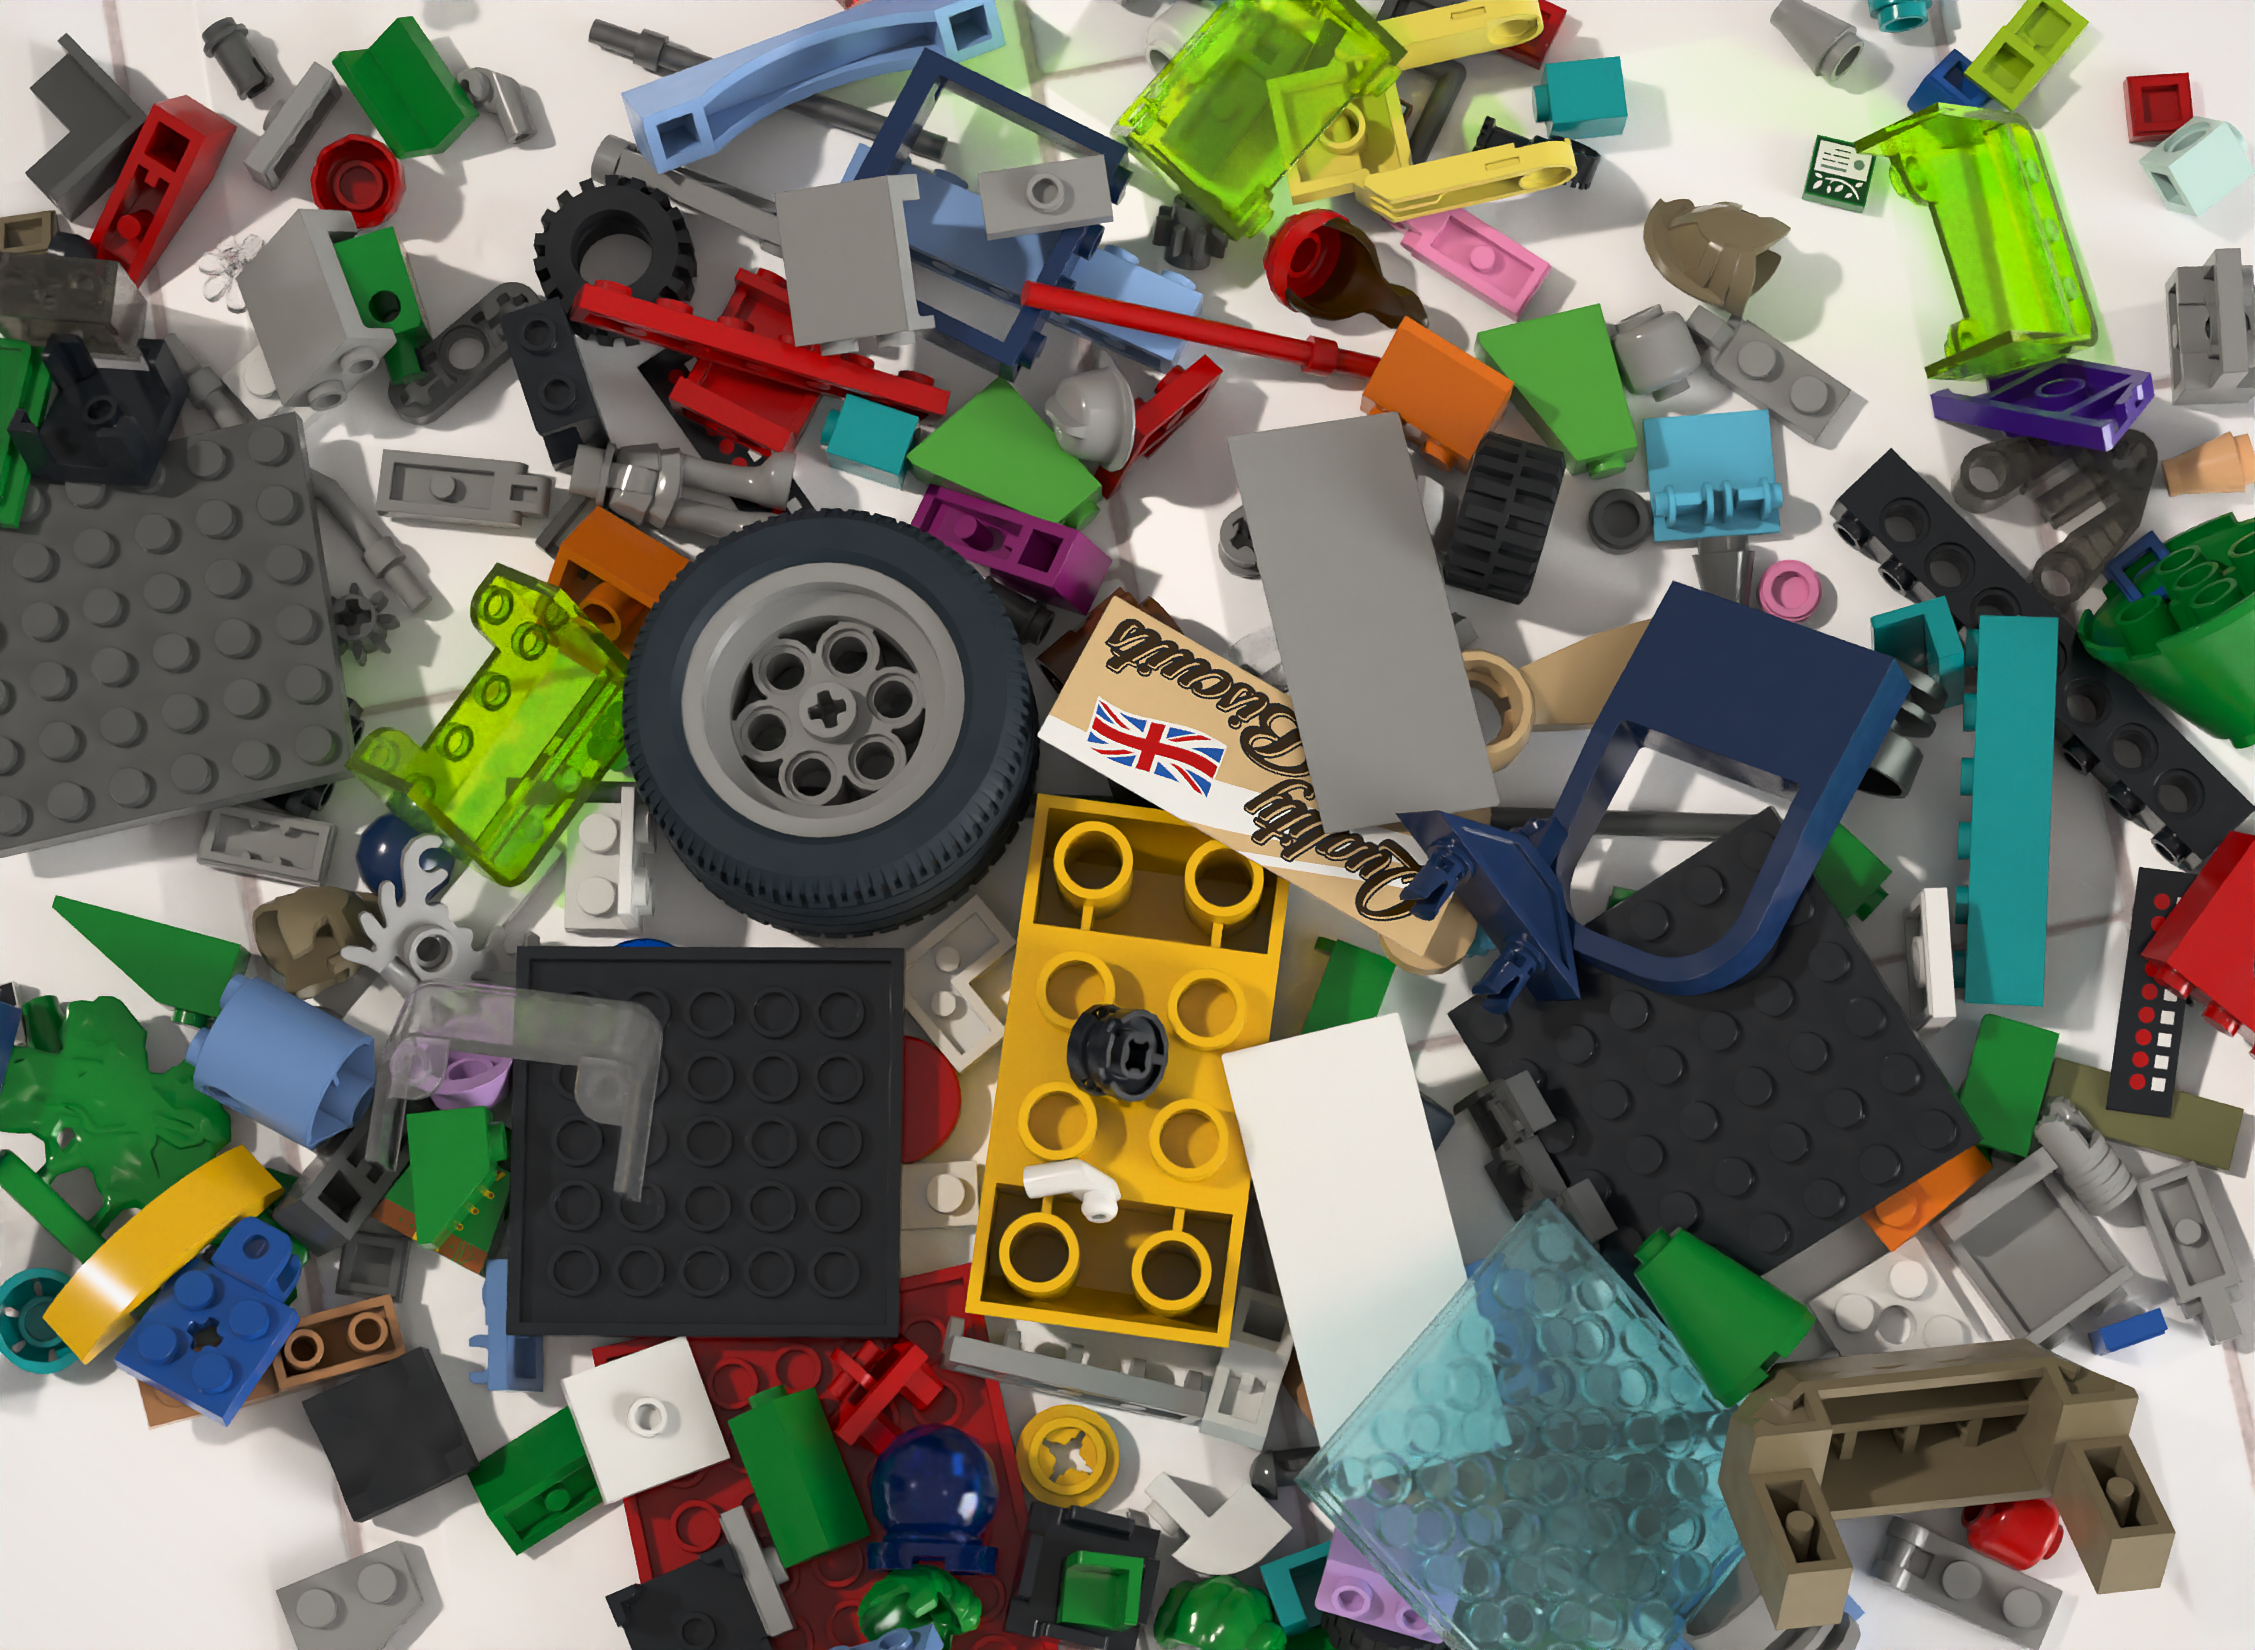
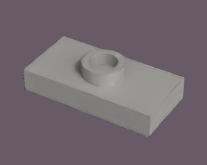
M314 61L287 100L283 98L278 100L268 112L263 123V130L265 132L243 163L253 180L272 192L278 188L341 98L342 90L333 72Z
M1104 154L977 173L987 241L1114 222Z
M238 804L214 809L207 812L196 861L200 865L306 886H325L338 826L334 823Z
M741 1505L720 1514L721 1518L719 1521L767 1635L778 1638L798 1629L780 1588V1584L790 1579L787 1570L783 1568L775 1544L763 1547L747 1507Z

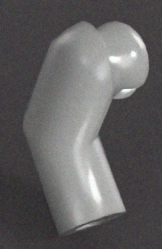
M481 67L462 70L457 75V82L475 108L499 116L508 143H521L537 134L521 87L515 79Z

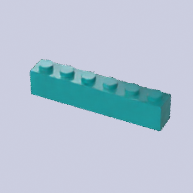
M1980 615L1979 629H1967L1965 667L1978 668L1977 693H1964L1963 731L1975 732L1974 758L1962 757L1960 796H1973L1972 822L1959 821L1958 860H1970L1969 886H1956L1955 924L1967 925V949L1954 950L1953 956L1954 988L1965 989L1964 1003L2043 1007L2058 617Z

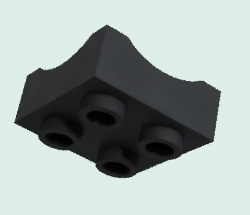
M422 1346L362 1376L301 1402L329 1459L344 1501L354 1522L363 1523L481 1468L429 1349Z

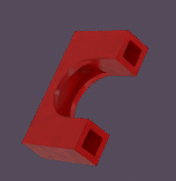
M2230 830L2140 956L2158 969L2153 978L2163 988L2183 1000H2186L2188 995H2191L2206 1007L2201 1017L2207 1023L2231 1038L2238 1033L2250 1042L2253 1047L2248 1054L2254 1060L2255 835Z

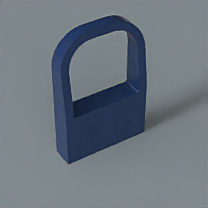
M1673 580L1594 723L1551 817H1557L1569 834L1550 867L1563 886L1573 955L1596 969L1646 989L1675 996L1699 995L1721 989L1737 981L1755 968L1771 950L1912 687L1896 659ZM1644 747L1792 802L1743 910L1734 925L1721 939L1710 947L1683 957L1656 956L1594 932L1577 922L1571 906L1570 889L1575 868L1638 751Z

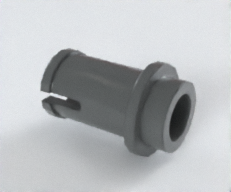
M226 17L213 23L203 32L201 36L205 42L203 52L208 58L214 57L237 91L239 99L245 101L248 97L252 99L267 90L274 82V77L268 72L247 40L248 29L243 23L237 24L233 17Z
M986 577L985 582L991 586L1000 599L1001 605L1005 607L1013 623V630L1018 635L1020 644L1024 646L1030 642L1036 646L1040 645L1055 617V612L1046 608L1047 601L1040 598L1034 602L996 582L994 578Z

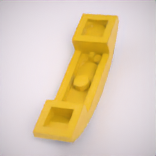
M243 1144L224 1152L172 1185L114 1233L69 1280L42 1318L75 1355L87 1365L136 1322L130 1315V1312L228 1227L232 1229L238 1222L249 1216L256 1218L285 1192L284 1188Z

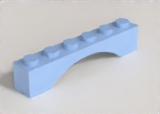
M872 0L622 92L621 96L637 149L659 175L718 153L733 138L758 121L814 94L853 81L887 73L913 70L925 47L960 63L1006 46V41L995 0Z

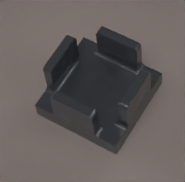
M1037 1501L1031 1502L1002 1632L1080 1650H1135L1140 1627L1147 1625L1160 1567V1560L1155 1559L1161 1531L1135 1525V1520L1080 1506L1071 1505L1063 1508ZM1076 1551L1144 1558L1137 1625L1118 1632L1056 1624L1063 1558Z

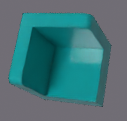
M1331 1540L1259 1566L1278 1624L1283 1627L1287 1639L1322 1626L1320 1619L1323 1611L1317 1609L1314 1604Z

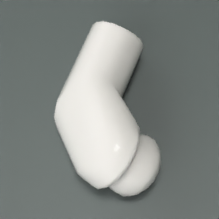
M1074 1158L1030 1165L1024 1168V1187L1030 1199L1069 1193L1083 1202L1081 1206L1082 1213L1089 1221L1094 1223L1109 1222L1118 1212L1116 1202L1121 1198V1194L1116 1181L1082 1159Z

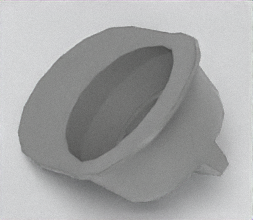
M1102 349L1097 353L1091 371L1077 373L1062 380L1056 394L1050 396L1046 401L1045 412L1053 421L1057 443L1062 451L1075 458L1098 462L1106 470L1115 472L1122 469L1130 457L1135 435V407L1130 385L1124 375L1118 370L1111 354L1106 349Z

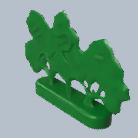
M98 996L93 1002L87 1000L73 1001L66 1006V1015L59 1029L58 1036L62 1049L58 1053L13 1045L0 1094V1131L16 1134L31 1133L44 1141L46 1163L37 1172H34L13 1151L1 1149L0 1187L82 1265L107 1241L101 1234L124 1209L138 1208L142 1210L172 1185L208 1161L216 1158V1154L231 1142L232 1137L230 1114L222 1108V1103L194 1089L193 1076L195 1066L187 1063L184 1059L178 1066L171 1067L165 1073H151L149 1071L148 1053L146 1050L147 1031L140 1025L122 1000L114 996ZM64 1128H72L75 1136L62 1150L57 1142L58 1136ZM83 1166L93 1173L96 1187L103 1195L104 1206L88 1221L50 1187L58 1175L74 1171ZM265 1168L284 1188L285 1192L256 1218L289 1236L292 1242L291 1253L299 1257L303 1267L310 1260L309 1250L270 1217L271 1213L299 1177L272 1168ZM228 1227L210 1245L214 1246L217 1250L231 1229ZM211 1260L206 1261L207 1263L214 1266ZM161 1286L132 1311L140 1320L160 1293ZM296 1286L284 1302L285 1305L290 1306L297 1298Z

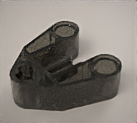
M2128 429L2117 444L2108 451L2075 445L2051 446L2047 444L2045 439L2029 436L2009 437L1973 448L1955 470L1951 479V493L1955 502L1963 510L1973 514H1986L2002 506L2020 493L2023 496L2072 463L2076 464L2079 471L2035 498V503L2041 510L2040 516L2045 523L2049 522L2053 529L2057 530L2099 502L2104 504L2106 510L2069 533L2064 541L2045 552L2025 576V580L2060 615H2063L2078 602L2140 526L2158 464V451L2155 444L2143 432ZM2129 457L2135 464L2132 470L2127 467L2118 471L2112 462L2115 458L2121 461ZM1975 467H1983L1990 470L1997 478L1998 490L1984 492L1977 489L1971 483L1969 470ZM2047 570H2055L2062 573L2070 584V594L2055 596L2049 593L2042 584L2041 573Z

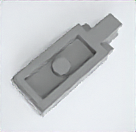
M1698 305L1685 322L1694 343L1705 350L1701 357V362L1711 370L1709 374L1711 377L1758 409H1768L1771 418L1808 443L1814 444L1851 391L1850 388L1748 319L1745 321L1743 318L1731 315L1726 322L1703 306Z
M2194 1160L2137 1180V1186L2133 1191L2134 1198L2176 1304L2181 1306L2186 1320L2195 1316L2199 1317L2211 1346L2222 1344L2242 1335L2243 1333L2231 1304L2243 1299L2238 1285L2243 1281Z

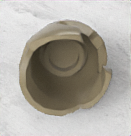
M1660 198L1648 214L1644 224L1643 240L1645 250L1654 267L1669 283L1697 300L1712 304L1720 311H1725L1738 318H1742L1749 298L1770 280L1781 262V255L1768 249L1787 236L1791 231V227L1774 217H1759L1756 214L1745 211L1742 204L1732 201H1722L1712 205L1695 207L1694 203L1689 199H1676L1664 202Z
M311 886L300 888L295 893L275 897L274 900L260 905L253 912L252 926L258 950L269 967L286 977L285 985L288 993L302 1000L311 999L324 990L347 981L358 973L363 965L341 957L339 955L340 948L346 945L372 948L373 943L363 932L358 914L363 910L367 911L381 924L383 917L378 905V896L374 893L349 891L332 886Z

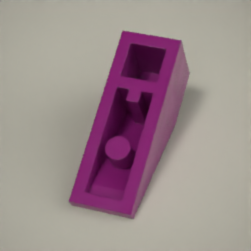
M931 483L911 521V525L920 528L922 533L928 532L943 541L945 546L953 548L983 577L990 576L996 582L1035 600L1041 598L1047 601V604L1086 617L1113 561L1079 530Z

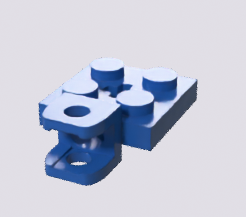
M253 1216L246 1217L238 1222L211 1257L214 1266L195 1256L167 1281L115 1356L114 1361L118 1368L219 1424L228 1427L300 1321L296 1310L284 1304L295 1288L302 1272V1263L299 1257L291 1253L292 1242L289 1236ZM209 1326L217 1327L216 1332L222 1340L217 1348L206 1345L200 1352L193 1351L196 1344L193 1336L201 1329H206Z

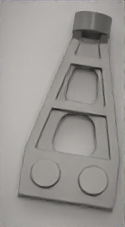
M613 134L607 135L600 143L591 165V178L593 181L605 185V175H619L622 185H625L628 179H632V177L646 182L647 187L653 190L658 188L667 196L764 239L760 249L783 259L775 202L682 166L658 175L640 151L637 150L636 144Z

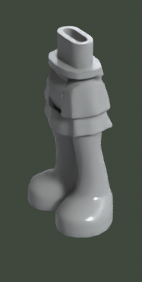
M608 442L606 450L578 444L569 494L596 499L595 508L597 505L602 508L608 506L615 513L639 526L648 522L660 530L667 526L722 538L728 536L733 531L739 532L743 530L742 527L745 525L753 524L758 520L764 522L768 520V517L779 514L734 510L681 498L682 486L751 501L767 508L786 511L797 454L785 451L774 452L761 466L747 467L717 463L681 453L680 447L661 449L658 443L623 446L619 451L616 444Z

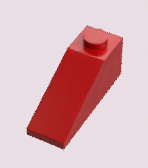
M187 94L153 104L89 239L97 249L96 256L99 260V266L95 273L97 277L129 297L136 294L211 183L238 126Z

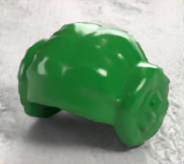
M1225 1574L1216 1575L1198 1584L1189 1580L1177 1583L1175 1587L1170 1588L1163 1604L1157 1611L1153 1624L1154 1638L1157 1644L1167 1650L1176 1648L1179 1644L1188 1645L1200 1650H1285L1287 1642L1283 1627L1275 1623L1274 1609L1271 1599L1262 1589L1244 1584L1235 1576Z

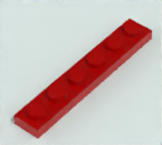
M596 280L594 285L585 283L574 297L569 320L842 401L845 400L848 393L919 417L920 424L930 427L944 417L950 391L934 387L935 380L919 372L900 370L896 376L874 369L875 362L872 359L854 353L838 354L837 358L829 355L821 356V353L814 351L815 345L795 347L794 335L780 334L776 340L753 333L754 325L738 318L719 316L717 322L692 315L694 310L692 306L674 299L658 298L656 304L631 297L633 292L631 288L614 281Z

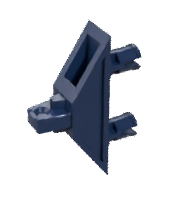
M1439 810L1395 813L1429 859L1399 895L1400 900L1417 899L1409 912L1425 921L1434 920L1439 913V909L1454 891L1499 950L1500 956L1471 989L1472 995L1488 994L1481 1007L1493 1014L1504 1015L1510 1009L1511 1003L1524 986L1527 987L1537 1002L1581 1000L1563 886L1550 867L1569 836L1557 817L1530 818L1522 828L1518 827L1516 829L1514 827L1510 831H1506Z

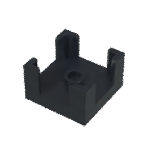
M64 333L50 334L42 352V361L58 391L39 431L30 420L25 409L17 408L7 428L10 437L34 479L149 486L190 391V387L165 340L146 338L138 340L136 346L149 371L97 368L80 336Z
M729 1543L697 1556V1560L645 1583H635L605 1596L618 1628H623L632 1650H777L773 1638L768 1636Z

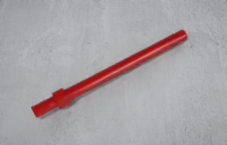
M1030 280L1025 281L1021 291V305L1292 363L1300 365L1303 373L1326 378L1331 376L1332 373H1338L1370 380L1381 360L1378 356L1338 348L1335 340L1312 335L1306 340H1300Z

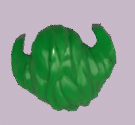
M912 1564L900 1570H895L889 1573L883 1580L875 1582L862 1599L856 1614L860 1617L858 1624L861 1627L860 1632L868 1641L877 1640L885 1633L897 1628L911 1630L933 1623L944 1643L942 1650H951L953 1635H961L975 1630L979 1626L982 1603L973 1594L971 1587L955 1579L947 1571L937 1566Z

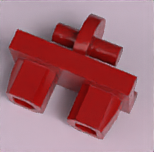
M900 1334V1339H895L885 1352L868 1340L852 1359L837 1347L829 1357L843 1370L826 1389L840 1403L826 1419L830 1429L848 1445L852 1446L856 1442L868 1451L883 1457L899 1439L903 1430L881 1411L898 1392L917 1409L922 1410L930 1404L943 1389L944 1385L931 1367L925 1363L929 1356L903 1334Z

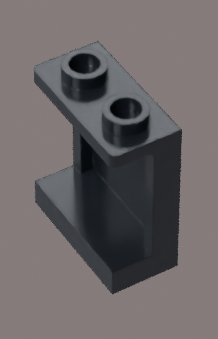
M558 296L502 315L500 317V325L535 429L538 435L543 437L554 470L557 471L574 465L578 444L606 450L608 442H612L577 338L560 297Z

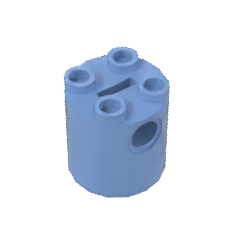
M240 973L236 974L229 981L221 996L220 1007L222 1011L211 1030L206 1027L201 1028L188 1047L185 1061L196 1067L193 1076L194 1089L310 1151L322 1146L329 1137L348 1128L355 1127L367 1112L376 1091L374 1038L258 976L249 979Z

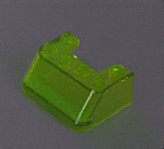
M497 562L476 589L470 604V618L474 628L494 650L421 747L406 733L396 728L380 727L364 738L344 766L404 823L420 834L436 833L443 841L440 847L468 867L501 886L515 887L525 882L534 873L625 749L624 728L622 726V705L624 701L622 696L624 680L628 676L626 670L629 660L561 588Z

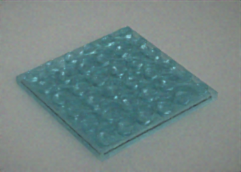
M1549 1198L1535 1201L1293 1480L1451 1650H1668L1680 1636L1682 1630L1688 1626L1745 1555L1717 1483L1730 1417L1739 1406L1735 1404L1730 1408H1725L1718 1400H1714L1669 1329Z

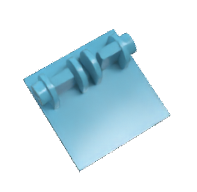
M1768 409L1642 420L1654 543L1781 532L1778 508H1782L1783 495L1781 483H1776Z

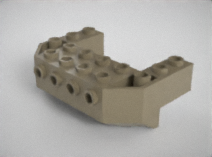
M2025 1338L1774 1363L1767 1372L1769 1376L1746 1397L1730 1417L1717 1483L1776 1631L1841 1623L1853 1572V1565L1834 1520L2052 1497L2097 1595L2161 1587L2176 1531L2129 1436L2139 1400L2135 1388L2096 1373Z

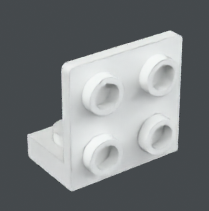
M622 787L621 803L568 802L564 929L566 932L643 933V916H654L656 900L655 879L649 878V869L645 868L646 853H656L658 823L642 800L636 787Z

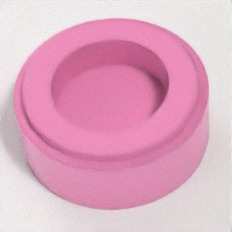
M1790 559L1771 565L1762 575L1756 590L1757 603L1762 612L1797 624L1803 623L1813 615L1822 597V585L1817 573L1809 565Z

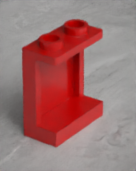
M740 267L734 277L736 288L721 316L747 321L754 325L753 333L777 340L780 334L794 335L786 280L764 268H759L757 273L754 274ZM815 344L814 351L821 353L820 344ZM836 354V355H829V356H833V357H836V358H837V357H838V354ZM698 358L688 378L680 376L668 398L674 413L768 459L774 452L785 451L794 453L824 395Z

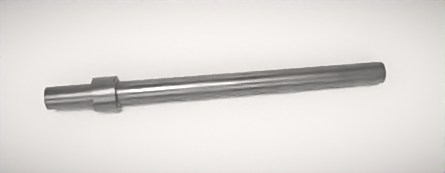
M597 18L591 26L588 42L633 57V64L656 72L661 67L679 72L714 59L669 43V36L646 28L641 33ZM818 93L784 107L785 109L876 139L887 119L886 116ZM922 129L911 152L941 161L947 146L948 137Z

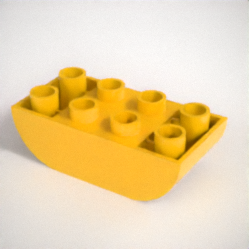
M1041 793L1037 795L965 1313L1229 1348L1251 1172L1221 1056L1224 1053L1269 1043L1290 882L1165 810ZM1096 1004H1113L1121 1009H1145L1157 1015L1164 1025L1169 1042L1168 1063L1163 1079L1155 1091L1145 1099L1127 1102L1117 1100L1109 1095L1092 1096L1079 1090L1071 1079L1067 1065L1068 1040L1072 1027L1080 1015L1091 1006ZM1074 1158L1082 1159L1116 1181L1121 1194V1198L1116 1202L1118 1212L1109 1222L1094 1223L1089 1221L1082 1213L1081 1206L1083 1202L1069 1193L1030 1199L1024 1187V1168L1030 1165Z

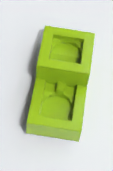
M2027 0L2008 24L2000 28L1966 69L1963 76L2010 113H2013L2086 30L2089 21L2062 0Z

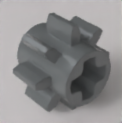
M1195 193L1179 194L1174 197L1172 207L1166 205L1159 207L1152 244L1165 246L1163 257L1168 264L1184 270H1203L1209 267L1211 256L1220 259L1224 258L1232 220L1218 217L1220 204L1208 196Z
M355 582L351 583L350 594L339 599L331 596L340 656L349 649L353 652L355 660L360 666H365L367 654L373 653L378 649L387 654L392 651L385 641L388 630L400 627V621L395 615L380 614L389 601L381 590L374 593L368 599L364 597L361 588ZM364 613L370 622L361 624L360 634L353 636L347 627L355 625L357 615Z

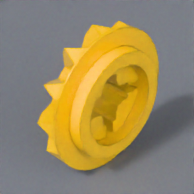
M1073 1404L1052 1406L1035 1415L1022 1430L1015 1453L1020 1478L1025 1488L1040 1502L1063 1508L1071 1505L1083 1507L1099 1499L1111 1487L1116 1477L1120 1460L1118 1442L1109 1424L1096 1412ZM1080 1432L1085 1433L1086 1435L1081 1441L1082 1447L1080 1448L1079 1456L1086 1461L1085 1465L1093 1470L1092 1473L1089 1475L1083 1470L1078 1472L1075 1469L1069 1468L1064 1475L1060 1474L1055 1483L1052 1482L1050 1478L1055 1472L1053 1468L1056 1464V1458L1049 1453L1050 1449L1042 1444L1043 1441L1046 1439L1052 1444L1057 1442L1060 1445L1066 1446L1072 1439L1076 1440Z

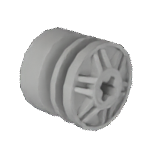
M1746 1555L1722 1572L1701 1593L1688 1611L1681 1626L1682 1638L1693 1650H1855L1861 1637L1859 1624L1846 1612H1843L1840 1624L1776 1631Z

